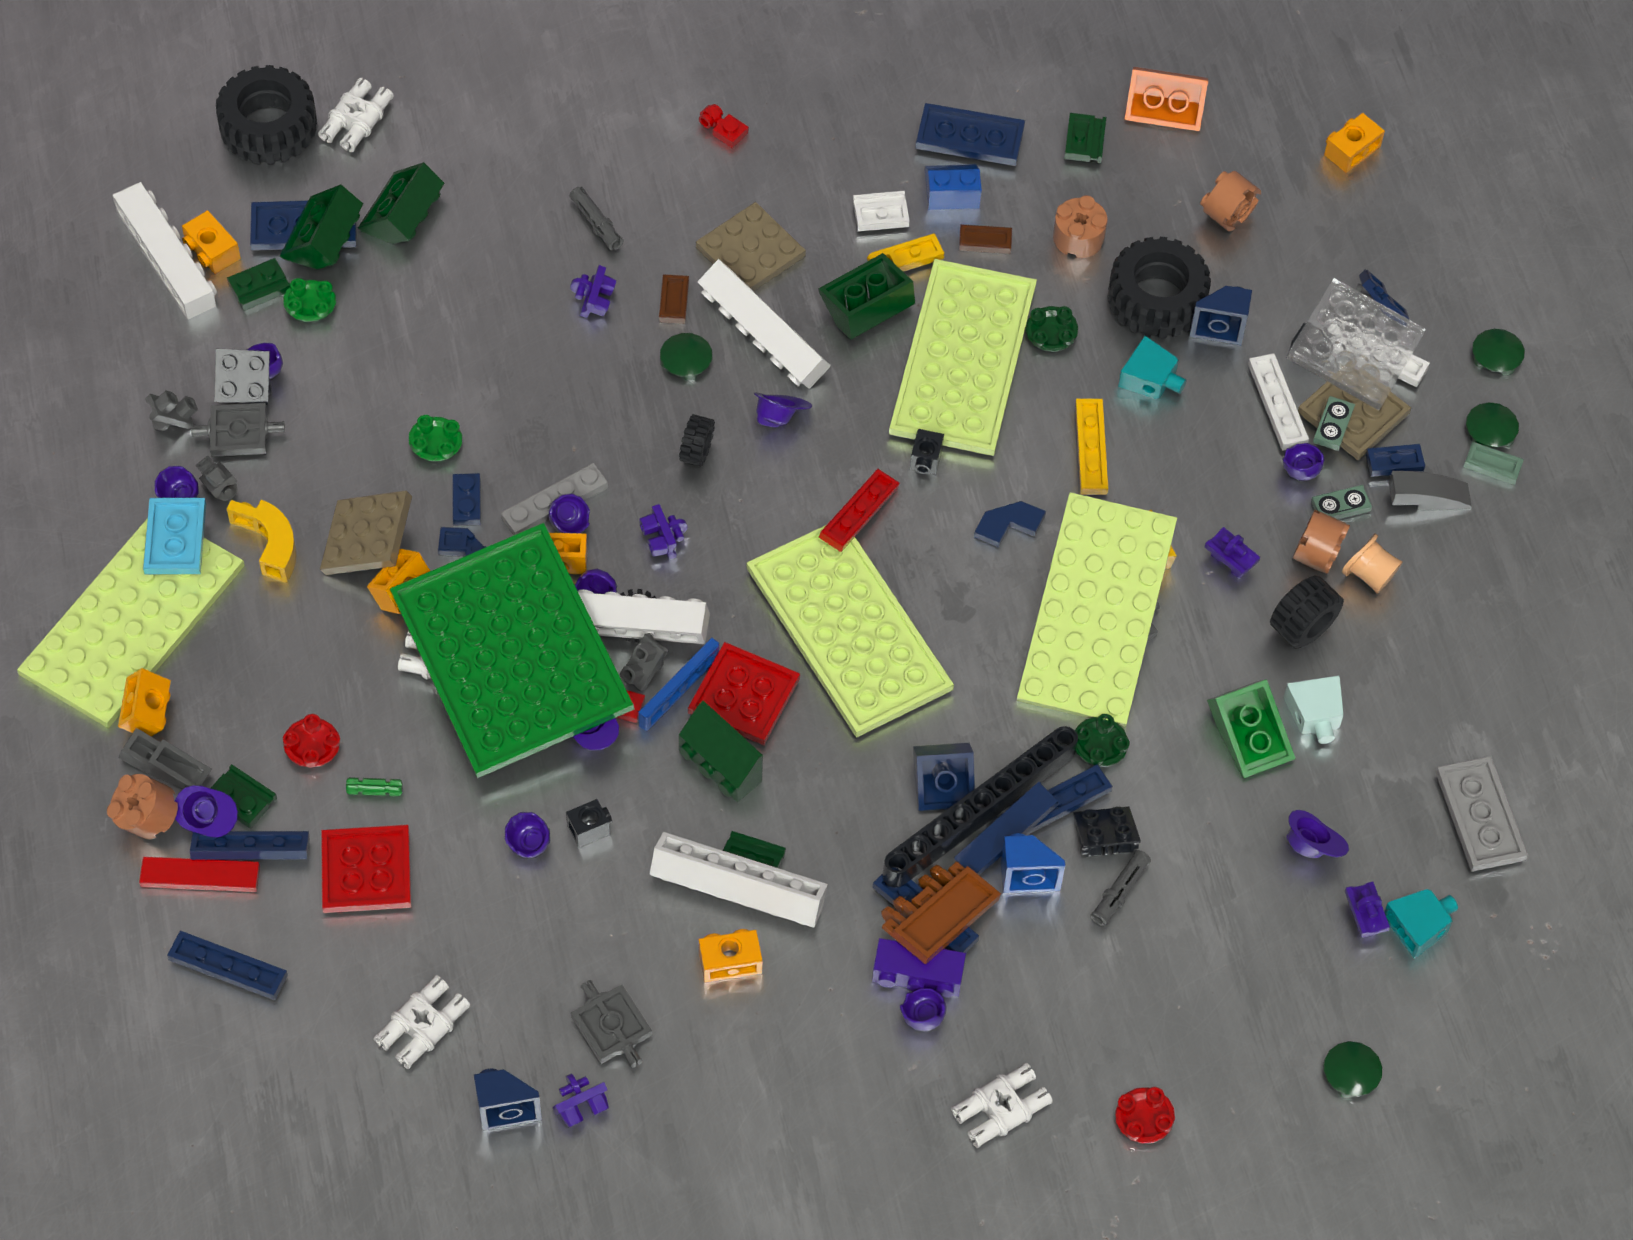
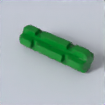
M349 777L346 781V792L354 795L363 792L362 795L386 796V793H390V796H400L403 789V783L400 779H390L389 782L382 778H363L362 781L359 778Z

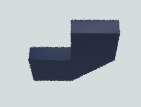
M1365 269L1359 275L1362 286L1389 316L1404 327L1410 321L1407 310L1387 293L1383 282Z
M1023 501L985 511L974 532V538L999 547L1009 527L1035 537L1045 518L1046 511Z
M440 528L439 555L465 557L486 548L468 528Z

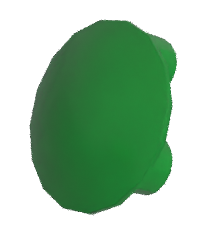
M296 278L291 281L290 288L287 289L283 297L284 308L295 319L305 322L318 321L327 317L333 311L336 305V295L332 290L331 283L328 281L320 282Z
M422 415L417 419V423L413 425L409 432V445L415 454L428 461L449 459L459 451L462 445L460 425L456 420Z

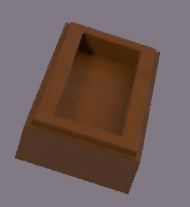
M960 225L959 251L1011 254L1012 228Z
M663 274L659 323L685 324L689 276Z

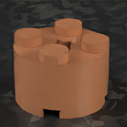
M1224 171L1217 177L1215 181L1217 185L1212 192H1208L1202 198L1200 205L1204 207L1203 211L1227 231H1233L1236 229L1233 226L1234 223L1237 221L1243 223L1252 213L1259 201L1256 198V194L1261 195V190L1237 171H1232L1229 174Z
M1087 195L1067 200L1059 205L1053 231V241L1056 247L1066 255L1068 253L1076 255V258H1087L1099 252L1106 234L1107 214L1100 204L1095 202L1093 197Z
M1314 510L1292 559L1328 574L1333 561H1335L1340 551V545L1350 525Z
M143 774L124 775L119 780L111 803L107 807V815L112 818L115 825L144 839L156 838L155 835L160 832L165 833L171 827L177 815L178 803L174 801L173 794L175 792L171 787Z

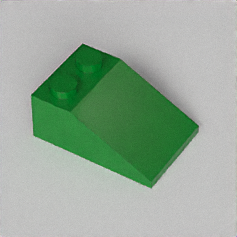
M1267 679L1248 684L1207 700L1215 724L1243 778L1296 759Z

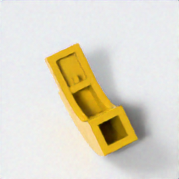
M231 500L227 507L229 522L258 532L268 540L266 548L259 559L262 575L288 583L296 564V546L293 531L286 516L274 505L264 500H260L257 508L246 502L239 503Z

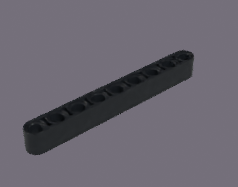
M1067 726L1057 728L889 852L884 860L882 874L884 882L894 888L905 885L1019 800L1035 784L1043 782L1071 761L1075 755L1078 742L1077 732ZM956 820H961L965 823H959ZM934 836H941L943 839H938ZM913 852H921L922 854H921V855H917V854H914ZM895 867H896V868H900L901 870H900V871H896V870H893V869H891V868H895Z

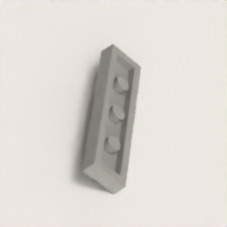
M592 463L503 511L501 519L511 533L516 535L548 521L550 505L559 495L575 494L585 501L607 489L608 482L595 464Z

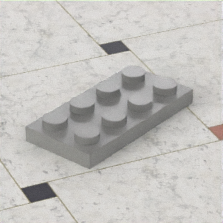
M1491 756L1437 767L1435 773L1471 872L1526 861L1528 854Z

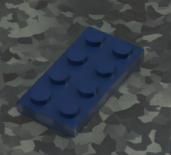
M925 103L915 149L1016 166L1025 120Z
M308 200L251 202V251L283 250ZM357 222L349 232L350 237L341 248L356 247Z

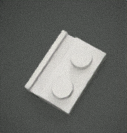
M904 191L853 195L858 231L909 227L910 220Z

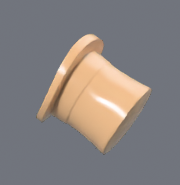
M1374 533L1367 543L1346 563L1342 573L1345 576L1353 573L1378 594L1394 577L1403 561L1383 549L1376 542L1378 535Z

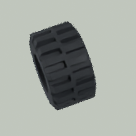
M1318 575L1311 576L1295 585L1281 599L1273 611L1270 625L1293 648H1302L1319 638L1333 624L1342 609L1344 599L1322 577Z

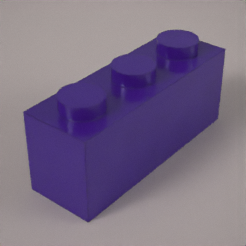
M879 938L872 982L888 988L894 986L904 987L912 992L920 988H931L941 994L942 997H959L966 953L943 949L925 965L898 941Z

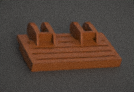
M957 861L949 867L948 871L940 865L936 864L930 869L932 878L926 874L918 879L919 885L923 891L914 897L911 903L899 896L893 901V907L896 910L887 906L881 911L882 917L886 921L882 925V929L925 965L998 902L1001 896L998 890L970 867L964 868Z

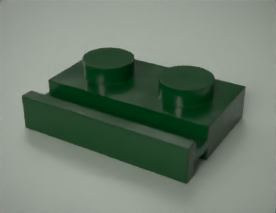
M1070 113L1064 159L1085 162L1097 160V163H1101L1107 117L1099 119L1095 118L1094 115Z
M275 258L227 277L228 285L238 302H240L243 311L282 296L290 288V283H288L284 272Z
M232 764L226 774L223 773L211 787V789L231 796L238 810L237 820L250 829L269 809V805L277 800L276 793Z
M732 831L723 851L780 868L781 861L785 857L786 848Z

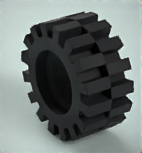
M695 414L690 416L687 427L684 430V437L681 440L680 461L703 466L712 444L711 440L713 439L715 429L714 419Z

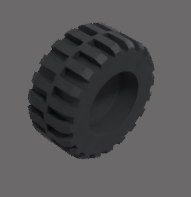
M266 65L265 68L254 66L249 71L244 69L238 72L236 78L232 76L226 82V86H223L218 93L216 115L221 138L228 149L235 155L238 153V157L243 160L251 159L252 163L261 164V162L275 164L274 161L278 160L284 162L289 160L290 156L294 155L295 157L300 154L302 147L307 148L311 143V138L315 136L317 116L313 93L308 83L293 71L289 73L288 69L283 67L277 69L273 65ZM265 107H276L287 111L282 117L270 122H255L247 119L248 115Z
M1160 236L1159 239H1153V237L1144 238L1143 242L1137 240L1131 243L1130 248L1125 247L1113 262L1108 287L1110 309L1115 316H1118V321L1123 326H1130L1129 330L1136 334L1141 332L1144 333L1143 336L1151 338V335L1158 336V339L1167 338V335H1172V337L1181 335L1182 330L1184 332L1191 330L1196 302L1209 295L1211 278L1209 277V268L1204 264L1205 260L1199 253L1195 254L1194 248L1189 245H1182V241L1177 239L1171 241L1167 240L1168 237ZM1150 278H1160L1170 281L1181 292L1169 297H1158L1142 290L1138 283Z

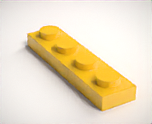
M1076 399L1080 495H1107L1108 476L1103 399Z

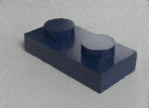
M1420 444L1367 448L1366 458L1371 477L1391 475L1392 471L1424 472L1425 462Z
M480 473L453 474V526L481 525Z

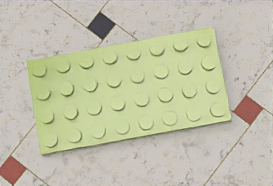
M934 259L891 420L890 435L915 440L917 430L923 429L944 434L943 446L994 456L1036 288V279Z
M1069 493L1017 701L1085 718L1109 714L1114 718V722L1122 727H1126L1177 517Z
M147 518L17 669L18 674L109 729L120 715L126 678L141 668L155 673L244 568V560L204 538L201 574H144Z
M823 526L747 562L746 569L857 738L952 691L954 684L857 539L854 537L846 548L840 552L819 538L820 532L825 528Z

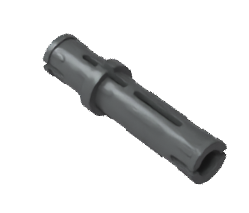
M583 187L574 188L570 192L569 197L591 223L593 232L604 240L611 251L612 249H619L623 245L624 240L615 231L612 221L602 214Z
M1135 851L1111 888L1104 891L1102 894L1103 899L1090 915L1096 924L1100 926L1107 925L1116 909L1123 906L1125 896L1151 862L1150 857L1145 852Z

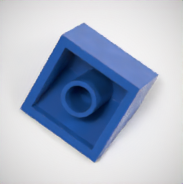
M976 164L925 166L928 210L980 209L982 189L980 169Z
M1016 833L1004 836L1000 861L1003 893L1061 891L1065 870V860L1034 835L1026 836Z

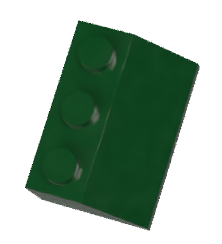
M424 162L395 171L358 226V229L363 233L391 244L410 241L416 234L415 229L418 224L428 216L429 212L427 210L431 204L440 197V190L445 183Z
M342 184L310 196L280 257L284 260L317 270L334 265L340 257L339 251L350 237L349 232L352 226L360 218L359 212L364 203Z
M883 253L818 288L819 294L836 326L850 339L857 337L915 304L913 280Z
M704 700L699 703L679 733V752L686 760H692L704 777L707 779L712 778L726 797L731 796L738 803L762 782L763 755Z

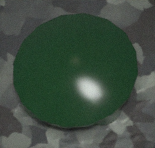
M1067 306L1035 308L1031 311L1030 317L1027 320L1026 333L1034 346L1044 351L1056 352L1064 350L1073 344L1077 338L1078 324L1076 318L1072 315V310Z
M1495 328L1485 330L1477 335L1473 342V361L1480 368L1501 372L1504 375H1511L1514 373L1515 368L1522 363L1525 349L1521 340L1509 331Z
M679 333L671 336L660 349L661 366L671 374L683 377L687 381L695 380L698 374L705 371L712 361V349L709 343L703 337L693 333Z
M1488 402L1479 404L1471 409L1466 418V427L1469 435L1472 437V442L1495 448L1511 446L1519 433V422L1516 415L1509 408L1498 403Z
M1101 714L1099 717L1085 719L1075 729L1078 734L1076 752L1085 762L1094 766L1098 764L1101 767H1108L1117 764L1125 757L1130 741L1125 730L1118 723L1114 722V718L1111 715Z
M1347 1041L1337 1044L1329 1050L1323 1062L1327 1081L1343 1098L1349 1099L1354 1096L1358 1097L1369 1094L1377 1088L1382 1079L1383 1067L1379 1056L1370 1047L1360 1042Z

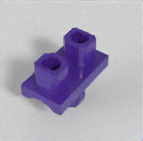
M599 265L596 274L592 275L590 281H588L589 276L586 274H582L581 278L572 280L570 288L576 293L575 298L582 300L583 296H585L580 316L587 318L590 312L604 316L607 312L610 300L598 296L600 292L610 296L617 280L604 275L606 267Z
M660 504L652 506V514L639 519L640 528L644 536L655 532L659 535L658 537L648 539L650 552L653 557L667 554L669 560L677 558L674 550L677 543L674 537L678 542L684 540L683 533L688 529L687 523L683 519H676L675 515L667 518L668 523Z
M1225 527L1205 543V548L1211 552V556L1231 569V573L1237 578H1241L1260 561V556L1243 543L1244 538L1242 536H1234Z
M1374 882L1357 887H1346L1345 894L1360 936L1366 938L1389 931L1390 926Z
M571 1073L566 1076L568 1085L559 1088V1092L562 1097L570 1093L573 1094V1097L552 1107L555 1115L560 1114L562 1120L569 1128L584 1120L577 1105L587 1101L593 1116L607 1110L609 1106L604 1092L608 1089L603 1082L581 1092L580 1088L589 1085L587 1077L576 1080Z

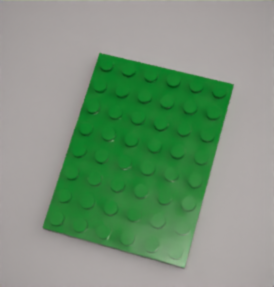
M544 523L390 588L396 605L477 778L634 710V705Z

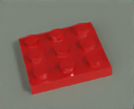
M724 642L688 707V714L692 715L699 703L704 700L743 737L765 745L800 680V673Z
M409 825L321 830L323 913L411 908Z

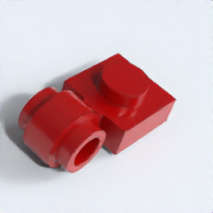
M707 105L700 112L699 122L707 129L713 127V136L733 149L748 134L749 127L730 114L723 119V111L718 105Z

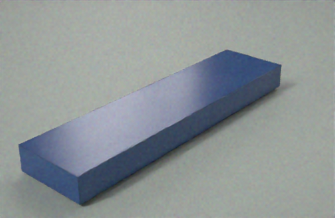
M711 638L638 712L639 726L645 731L649 730L711 667L719 653L718 641Z

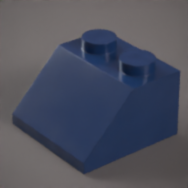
M1224 286L1196 302L1189 337L1241 346L1249 314L1252 290L1238 286Z
M970 743L913 746L914 777L919 811L949 809L975 789L974 752Z
M490 1068L481 1071L479 1074H474L483 1131L542 1120L540 1097L537 1090L504 1069Z

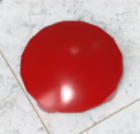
M308 714L304 719L293 723L283 735L284 751L289 759L299 766L310 768L323 766L330 762L338 753L340 736L332 724L324 719H320L316 714Z
M1158 1087L1136 1088L1121 1095L1118 1099L1115 1111L1116 1124L1121 1133L1130 1140L1141 1144L1154 1143L1163 1139L1172 1130L1175 1121L1174 1107L1169 1098L1164 1095L1162 1089Z

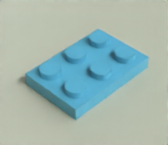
M205 498L149 499L143 565L144 574H201L206 514Z

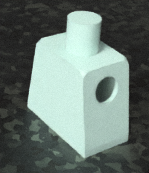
M1339 676L1287 683L1283 698L1300 733H1316L1320 744L1332 742L1335 739L1333 730L1340 728L1343 719Z

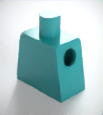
M1144 336L1121 370L1118 386L1153 399H1160L1166 388L1180 394L1187 380L1176 375L1179 362L1177 357Z
M1425 889L1388 902L1384 912L1389 925L1415 959L1447 934L1453 922L1450 914L1458 910V904L1451 895L1438 900L1431 890Z

